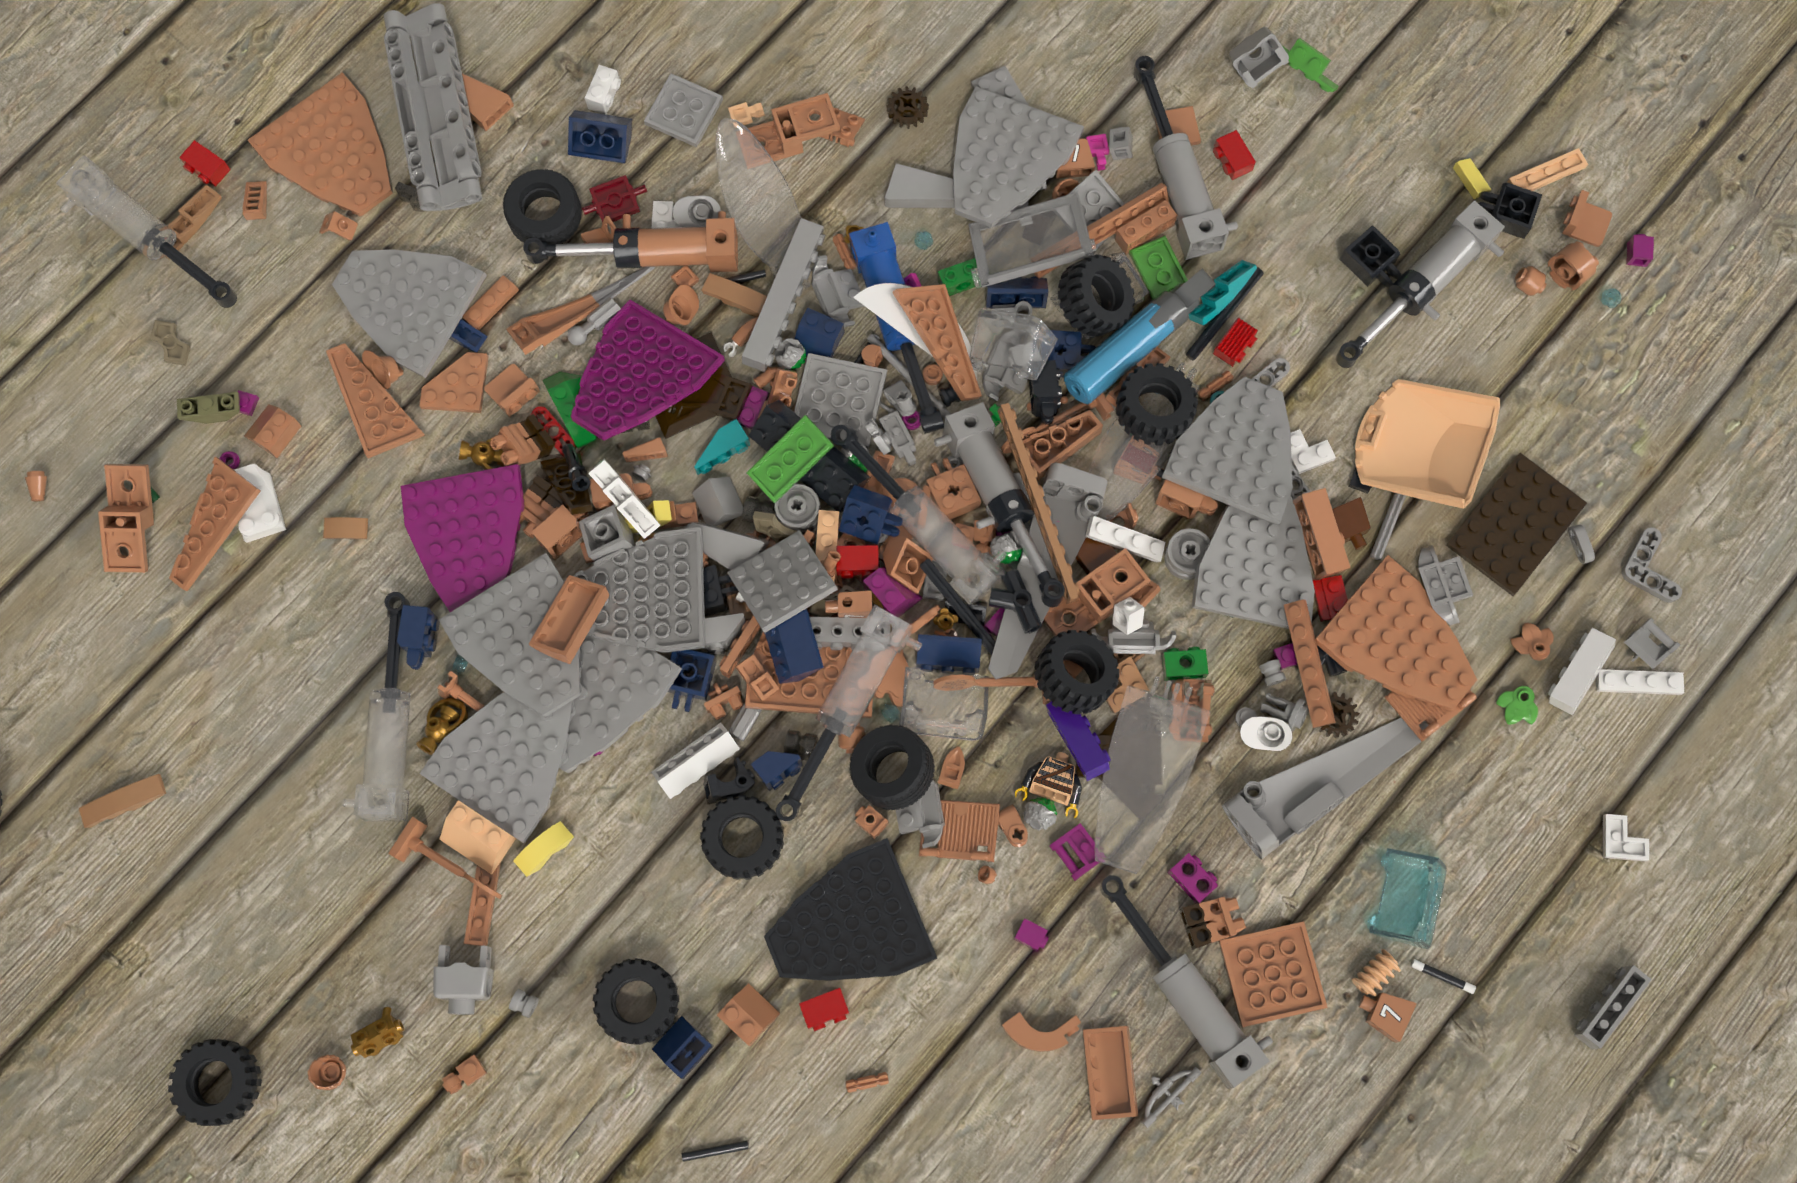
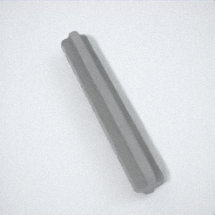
M1394 493L1370 554L1371 558L1375 560L1382 558L1406 495Z

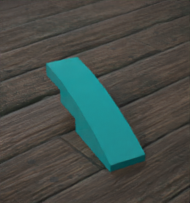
M1241 260L1214 279L1215 287L1201 297L1202 304L1189 314V319L1204 326L1235 298L1253 275L1257 266Z

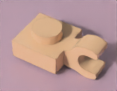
M747 102L728 108L734 128L753 123L751 117L759 118L765 115L761 103L748 107Z

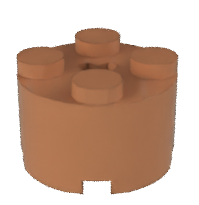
M1579 241L1566 245L1548 261V267L1551 266L1552 270L1549 273L1555 283L1564 289L1567 287L1572 288L1571 290H1576L1591 278L1596 272V267L1599 265L1598 259L1592 256Z

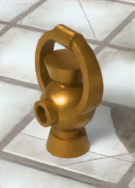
M492 438L487 441H479L473 446L462 440L459 460H466L467 457H471L472 461L476 465L482 466L484 470L493 469L489 466L493 461L497 462V465L504 467V463L501 461V455L504 451L502 448L496 451L493 450L490 445Z
M452 697L435 703L427 713L426 737H423L416 743L418 748L429 755H433L437 749L436 743H441L448 734L468 719V711L464 702ZM447 705H451L458 709H462L461 717L454 709L448 707ZM440 710L441 717H435L436 713ZM457 719H459L454 725H450L451 722L454 723Z

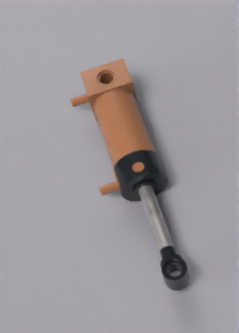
M724 211L718 212L717 219H706V227L640 229V227H631V216L624 214L623 228H615L612 243L547 244L546 241L541 242L538 238L533 237L527 239L523 245L527 259L533 264H540L547 260L549 256L614 255L617 269L709 265L710 272H738V234L735 219L726 218V212ZM539 249L536 253H531L532 250Z

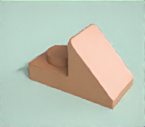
M670 501L672 520L659 527L658 530L687 526L689 523L699 522L696 502L675 505L674 501Z

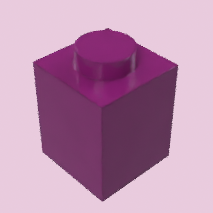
M1645 234L1633 235L1627 242L1626 265L1647 267L1653 260L1654 237Z
M1024 918L1014 940L1037 952L1039 947L1044 949L1049 939L1046 936L1048 930Z

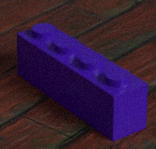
M1052 702L1046 704L1049 717L1085 779L1089 781L1110 770L1109 761L1111 759L1105 749L1101 750L1099 746L1101 742L1095 732L1091 733L1089 730L1091 725L1085 715L1081 716V714H1072V711L1064 712L1061 707H1054Z

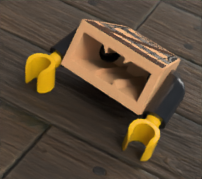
M1058 752L1055 758L1046 757L1044 762H1037L1031 766L1021 782L1022 787L1015 791V798L1020 791H1024L1025 797L1022 801H1025L1028 798L1027 789L1030 788V793L1064 805L1070 803V806L1065 809L1064 814L1067 817L1068 810L1074 809V818L1078 816L1076 805L1080 801L1082 785L1079 776L1075 774V766L1067 763L1069 756L1066 753Z

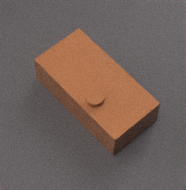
M1326 488L1302 494L1294 499L1293 504L1302 526L1306 550L1315 579L1319 580L1337 575L1351 568L1343 545L1345 544L1343 534L1339 532Z

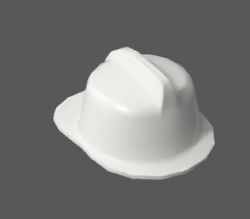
M1251 717L1242 724L1240 730L1244 743L1255 749L1281 751L1287 748L1292 740V731L1289 725L1276 717Z

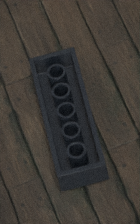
M777 400L766 405L751 430L749 437L768 452L801 418L784 403ZM833 446L800 481L811 488L835 511L841 513L844 511L847 497L853 486L856 485L864 488L870 476Z

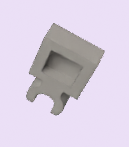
M873 418L866 421L865 427L873 436L874 442L883 455L890 452L892 440L887 432L883 433Z

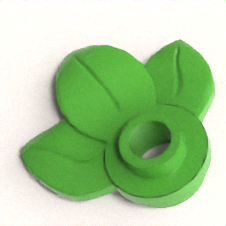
M1519 686L1514 691L1503 692L1497 699L1496 704L1505 708V720L1508 725L1515 724L1522 719L1532 725L1537 719L1538 707L1533 702L1535 695L1531 688ZM1522 693L1527 694V699L1524 701L1520 698Z

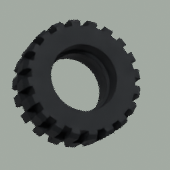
M1100 254L1088 256L1067 267L1062 273L1058 288H1060L1058 291L1060 309L1064 311L1065 319L1070 321L1069 324L1073 328H1078L1077 331L1082 334L1086 333L1087 336L1091 337L1102 336L1122 327L1132 316L1134 310L1132 307L1135 305V298H1133L1134 288L1131 287L1130 283L1132 281L1125 274L1127 273L1125 269L1120 268V264L1117 261H1111L1112 258ZM1091 285L1097 290L1100 296L1101 306L1097 303L1093 296Z
M1152 363L1145 364L1144 368L1139 366L1134 369V372L1129 373L1125 381H1123L1116 399L1117 406L1115 410L1116 415L1119 416V424L1125 426L1124 431L1128 435L1130 433L1134 435L1133 439L1137 441L1141 439L1147 445H1150L1151 442L1155 443L1156 446L1163 445V442H1166V444L1173 443L1175 439H1178L1190 427L1197 412V391L1195 387L1191 388L1192 381L1189 378L1186 379L1182 371L1177 372L1174 370L1175 367L1170 365L1169 367H1164L1162 363H1157L1156 366H1153ZM1146 393L1160 394L1171 402L1174 413L1167 416L1153 415L1142 407L1138 397Z
M1076 630L1063 631L1054 636L1038 655L1034 666L1036 670L1034 672L1035 680L1039 681L1037 686L1039 690L1044 692L1043 696L1045 699H1049L1054 707L1057 708L1059 706L1062 708V711L1067 713L1072 711V714H1081L1082 712L1087 714L1097 710L1114 692L1119 683L1120 671L1117 669L1119 665L1117 659L1113 657L1114 653L1111 648L1108 649L1106 647L1107 644L1103 640H1098V636L1094 634L1088 635L1086 631L1079 630V632H1076ZM1063 661H1072L1080 665L1088 674L1090 684L1075 680L1065 669Z
M739 795L736 798H733V796L727 797L726 801H719L715 804L716 807L713 810L710 809L707 813V819L703 820V829L700 832L702 851L709 863L726 877L729 876L736 880H749L754 876L759 877L767 869L770 870L774 866V862L778 861L780 857V852L784 845V833L781 822L775 811L766 802H762L756 797L751 796L750 798L746 797V795ZM749 818L755 821L761 828V846L754 854L748 857H735L729 854L723 846V831L733 820Z
M638 958L635 960H623L622 963L612 965L608 972L605 971L602 974L603 978L595 986L597 990L596 994H593L592 1001L595 1003L593 1012L597 1016L596 1021L608 1036L613 1037L619 1042L636 1045L653 1042L659 1036L662 1037L666 1030L675 1022L673 1020L679 1010L677 1008L679 1002L678 988L676 983L673 982L671 975L654 962ZM632 981H643L653 988L657 999L653 1014L648 1019L638 1023L628 1022L623 1019L616 1008V998L620 989Z
M208 1039L204 1040L203 1043L197 1042L191 1045V1050L186 1049L181 1053L183 1058L176 1060L173 1065L176 1069L175 1072H170L169 1079H172V1085L168 1086V1092L173 1093L174 1096L170 1098L171 1103L178 1106L176 1111L180 1116H186L185 1120L190 1123H197V1125L220 1126L233 1123V1120H239L244 1116V1111H250L254 1106L251 1103L252 1100L257 1099L259 1096V1092H256L257 1086H261L262 1079L257 1077V1074L261 1073L260 1066H255L257 1059L254 1055L249 1054L250 1050L248 1048L240 1046L239 1043L234 1041ZM214 1061H221L231 1071V1090L223 1101L217 1104H210L202 1098L199 1092V1078L207 1065Z

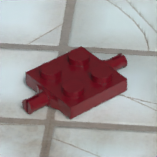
M624 175L589 188L593 204L582 207L584 215L596 211L602 223L605 216H609L612 222L623 219L624 214L631 216L639 213L637 196L646 193L647 189L645 184L633 188L629 184L627 176Z

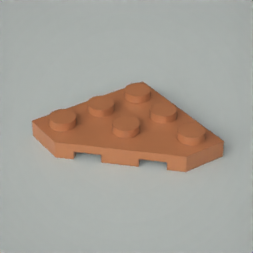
M467 352L422 387L420 408L481 413L488 354Z

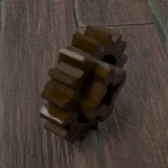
M906 86L905 91L898 88L897 94L895 92L891 93L892 98H888V105L886 106L888 118H893V124L899 122L900 128L906 125L907 129H910L911 124L917 127L918 121L920 123L924 122V117L928 116L929 104L927 103V97H922V91L916 93L915 87L911 91Z
M1333 692L1330 697L1333 712L1335 714L1338 713L1339 717L1335 716L1336 723L1330 724L1335 728L1325 725L1321 726L1319 732L1327 731L1326 737H1329L1332 733L1335 738H1338L1340 733L1345 737L1348 735L1347 730L1352 732L1354 730L1352 725L1358 724L1359 721L1354 718L1358 717L1360 713L1354 712L1357 704L1351 705L1352 698L1346 700L1345 693L1338 697L1337 692ZM1349 714V720L1346 725L1345 717Z

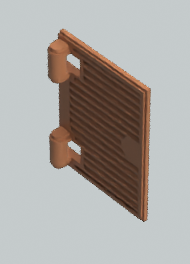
M1469 690L1452 711H1448L1437 705L1426 704V701L1417 698L1414 700L1406 698L1393 691L1384 697L1421 742L1477 699L1476 695ZM1426 721L1429 726L1422 730L1419 724Z
M941 800L945 822L941 838L938 841L937 848H923L924 836L921 833L919 856L994 862L1000 804ZM978 846H987V852L978 851Z

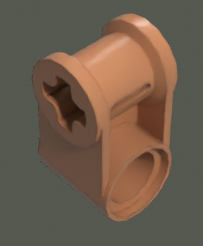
M1011 804L999 811L998 825L1012 846L1022 847L1027 842L1028 832L1016 808ZM1015 832L1022 834L1021 840L1014 838Z

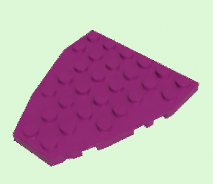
M629 300L605 325L602 331L603 336L595 346L593 358L590 357L581 377L579 394L576 395V405L572 410L571 419L603 441L648 421L699 390L725 361L724 356L634 301Z
M518 464L400 486L405 528L431 584L449 612L454 611L507 576H510L517 546L515 543L517 531H520L521 526L519 524L520 516L525 506L521 470Z

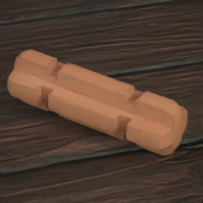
M834 235L833 242L844 262L845 268L855 269L856 262L852 258L847 243L844 242L843 235Z
M1229 371L1221 374L1222 376L1207 384L1206 388L1200 389L1197 393L1198 397L1202 401L1207 400L1210 395H1213L1225 387L1224 385L1232 382L1233 375Z
M883 1072L877 1076L874 1074L857 1078V1080H848L845 1084L847 1092L850 1093L857 1091L856 1089L864 1090L877 1087L878 1084L880 1086L889 1083L888 1074Z

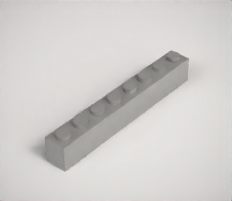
M800 219L742 354V364L765 372L767 366L772 365L774 349L779 348L782 341L780 335L782 331L785 332L789 324L788 316L794 313L797 305L795 300L803 292L804 286L802 283L804 279L808 280L811 268H809L811 262L815 263L818 256L817 248L824 243L826 235L823 234L822 225Z

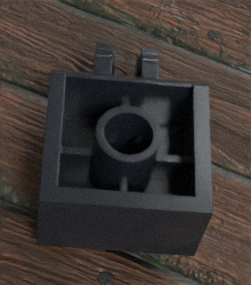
M1503 183L1497 194L1487 191L1482 192L1480 198L1486 202H1479L1478 204L1505 226L1502 232L1525 239L1532 228L1542 194L1510 183Z
M1373 225L1343 251L1339 259L1367 287L1376 279L1386 287H1390L1393 282L1385 271L1394 279H1398L1401 276L1400 271L1393 265L1400 256L1399 250Z
M1055 360L1031 361L1030 365L1031 413L1035 417H1041L1045 425L1053 422V416H1056L1057 408L1061 407L1060 368H1056Z
M716 565L703 568L705 616L726 611L725 597L737 594L739 591L736 586L723 589V584L733 581L729 575L720 577Z

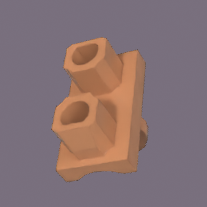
M777 368L774 380L770 381L772 389L768 399L769 404L780 400L787 407L791 405V394L798 381L796 379V371Z
M714 683L715 690L708 693L711 700L704 703L708 713L711 712L716 720L726 715L722 706L730 703L733 711L743 707L740 697L742 694L738 686L729 690L727 684L719 687L717 683Z

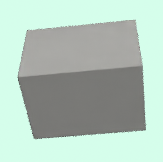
M730 477L709 478L692 492L705 524L718 526L746 514Z

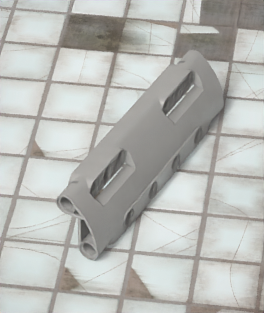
M434 3L407 16L396 10L387 11L383 15L386 27L384 42L410 179L416 186L420 209L423 211H441L477 203L482 200L479 177H481L482 172L454 32L447 22L445 7L440 3ZM410 38H411V41H412L413 52H414V57H415V62H416V67H417L419 82H418V79H417V74H416V69H415V64H414V59H413V53H412ZM430 141H431V144H432V150H433V155H434V160H435V165H436V170H437V175H438L439 186H438V183H437V177H436V172H435V167H434V162H433V157H432V152H431Z

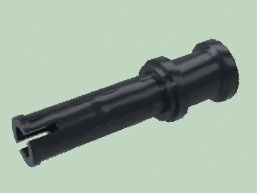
M566 444L563 446L562 452L569 467L568 476L572 480V487L579 492L585 491L591 484L586 468L580 464L574 445Z

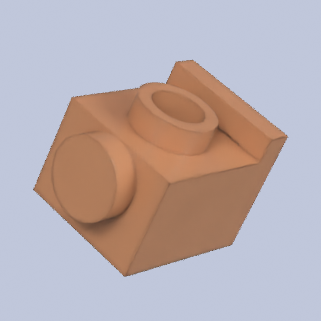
M870 805L867 808L862 806L855 814L857 817L855 823L874 840L889 824L888 820ZM872 816L874 817V822L868 823L866 818Z

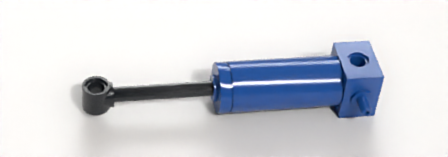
M888 222L849 233L850 249L856 262L858 273H862L866 288L883 283L905 285L896 258V245ZM876 315L886 348L891 351H902L921 408L919 420L924 434L944 429L939 409L932 406L913 349L915 343Z

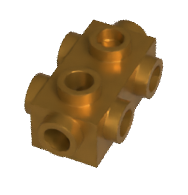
M390 1007L383 1008L380 1019L351 1034L353 1043L351 1044V1049L355 1056L361 1055L364 1058L376 1056L381 1049L388 1045H396L404 1037L402 1032L405 1030L400 1019L396 1020L391 1015L392 1009Z

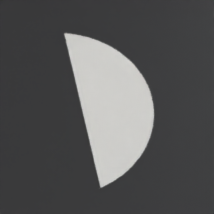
M883 283L868 287L853 297L932 356L892 293L896 289L910 288V286ZM959 325L977 380L974 354L964 331Z

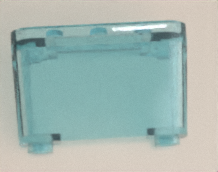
M1387 848L1386 854H1383L1381 866L1384 867L1387 874L1378 914L1374 913L1373 917L1370 916L1368 919L1367 928L1369 933L1415 947L1429 949L1433 940L1446 879V865L1438 857Z

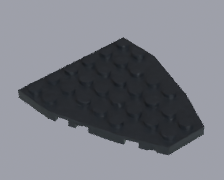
M888 838L847 854L834 868H831L819 881H816L801 894L784 915L777 920L776 924L764 935L780 978L836 981L898 976L938 959Z

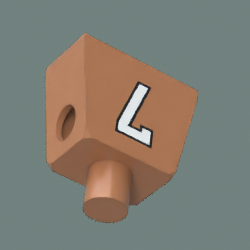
M1079 139L1069 161L1056 170V178L1089 176L1094 171L1095 164L1087 139Z
M872 591L838 593V600H825L826 613H838L839 618H872Z
M1378 993L1375 1000L1364 995L1359 1003L1360 1008L1369 1012L1366 1022L1395 1043L1401 1041L1417 1005L1415 1002L1386 993Z

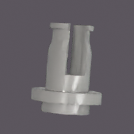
M1271 693L1266 694V702L1285 709V712L1264 703L1261 705L1260 712H1266L1272 717L1288 723L1292 732L1296 728L1300 729L1309 713L1308 707L1305 706V700L1299 699L1297 703H1293L1281 697H1274Z

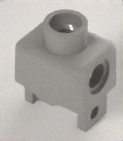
M1262 27L1254 34L1246 37L1242 43L1233 48L1229 53L1233 66L1247 86L1252 88L1257 86L1258 82L1277 68L1289 62V55L1276 36L1267 27ZM1259 48V50L1255 54L1250 55L1252 52Z
M439 945L438 967H434V996L438 999L449 1000L448 1014L474 1015L475 1001H486L491 997L494 970L491 969L492 947L481 946L479 967H471L467 963L456 962L449 966L451 947Z

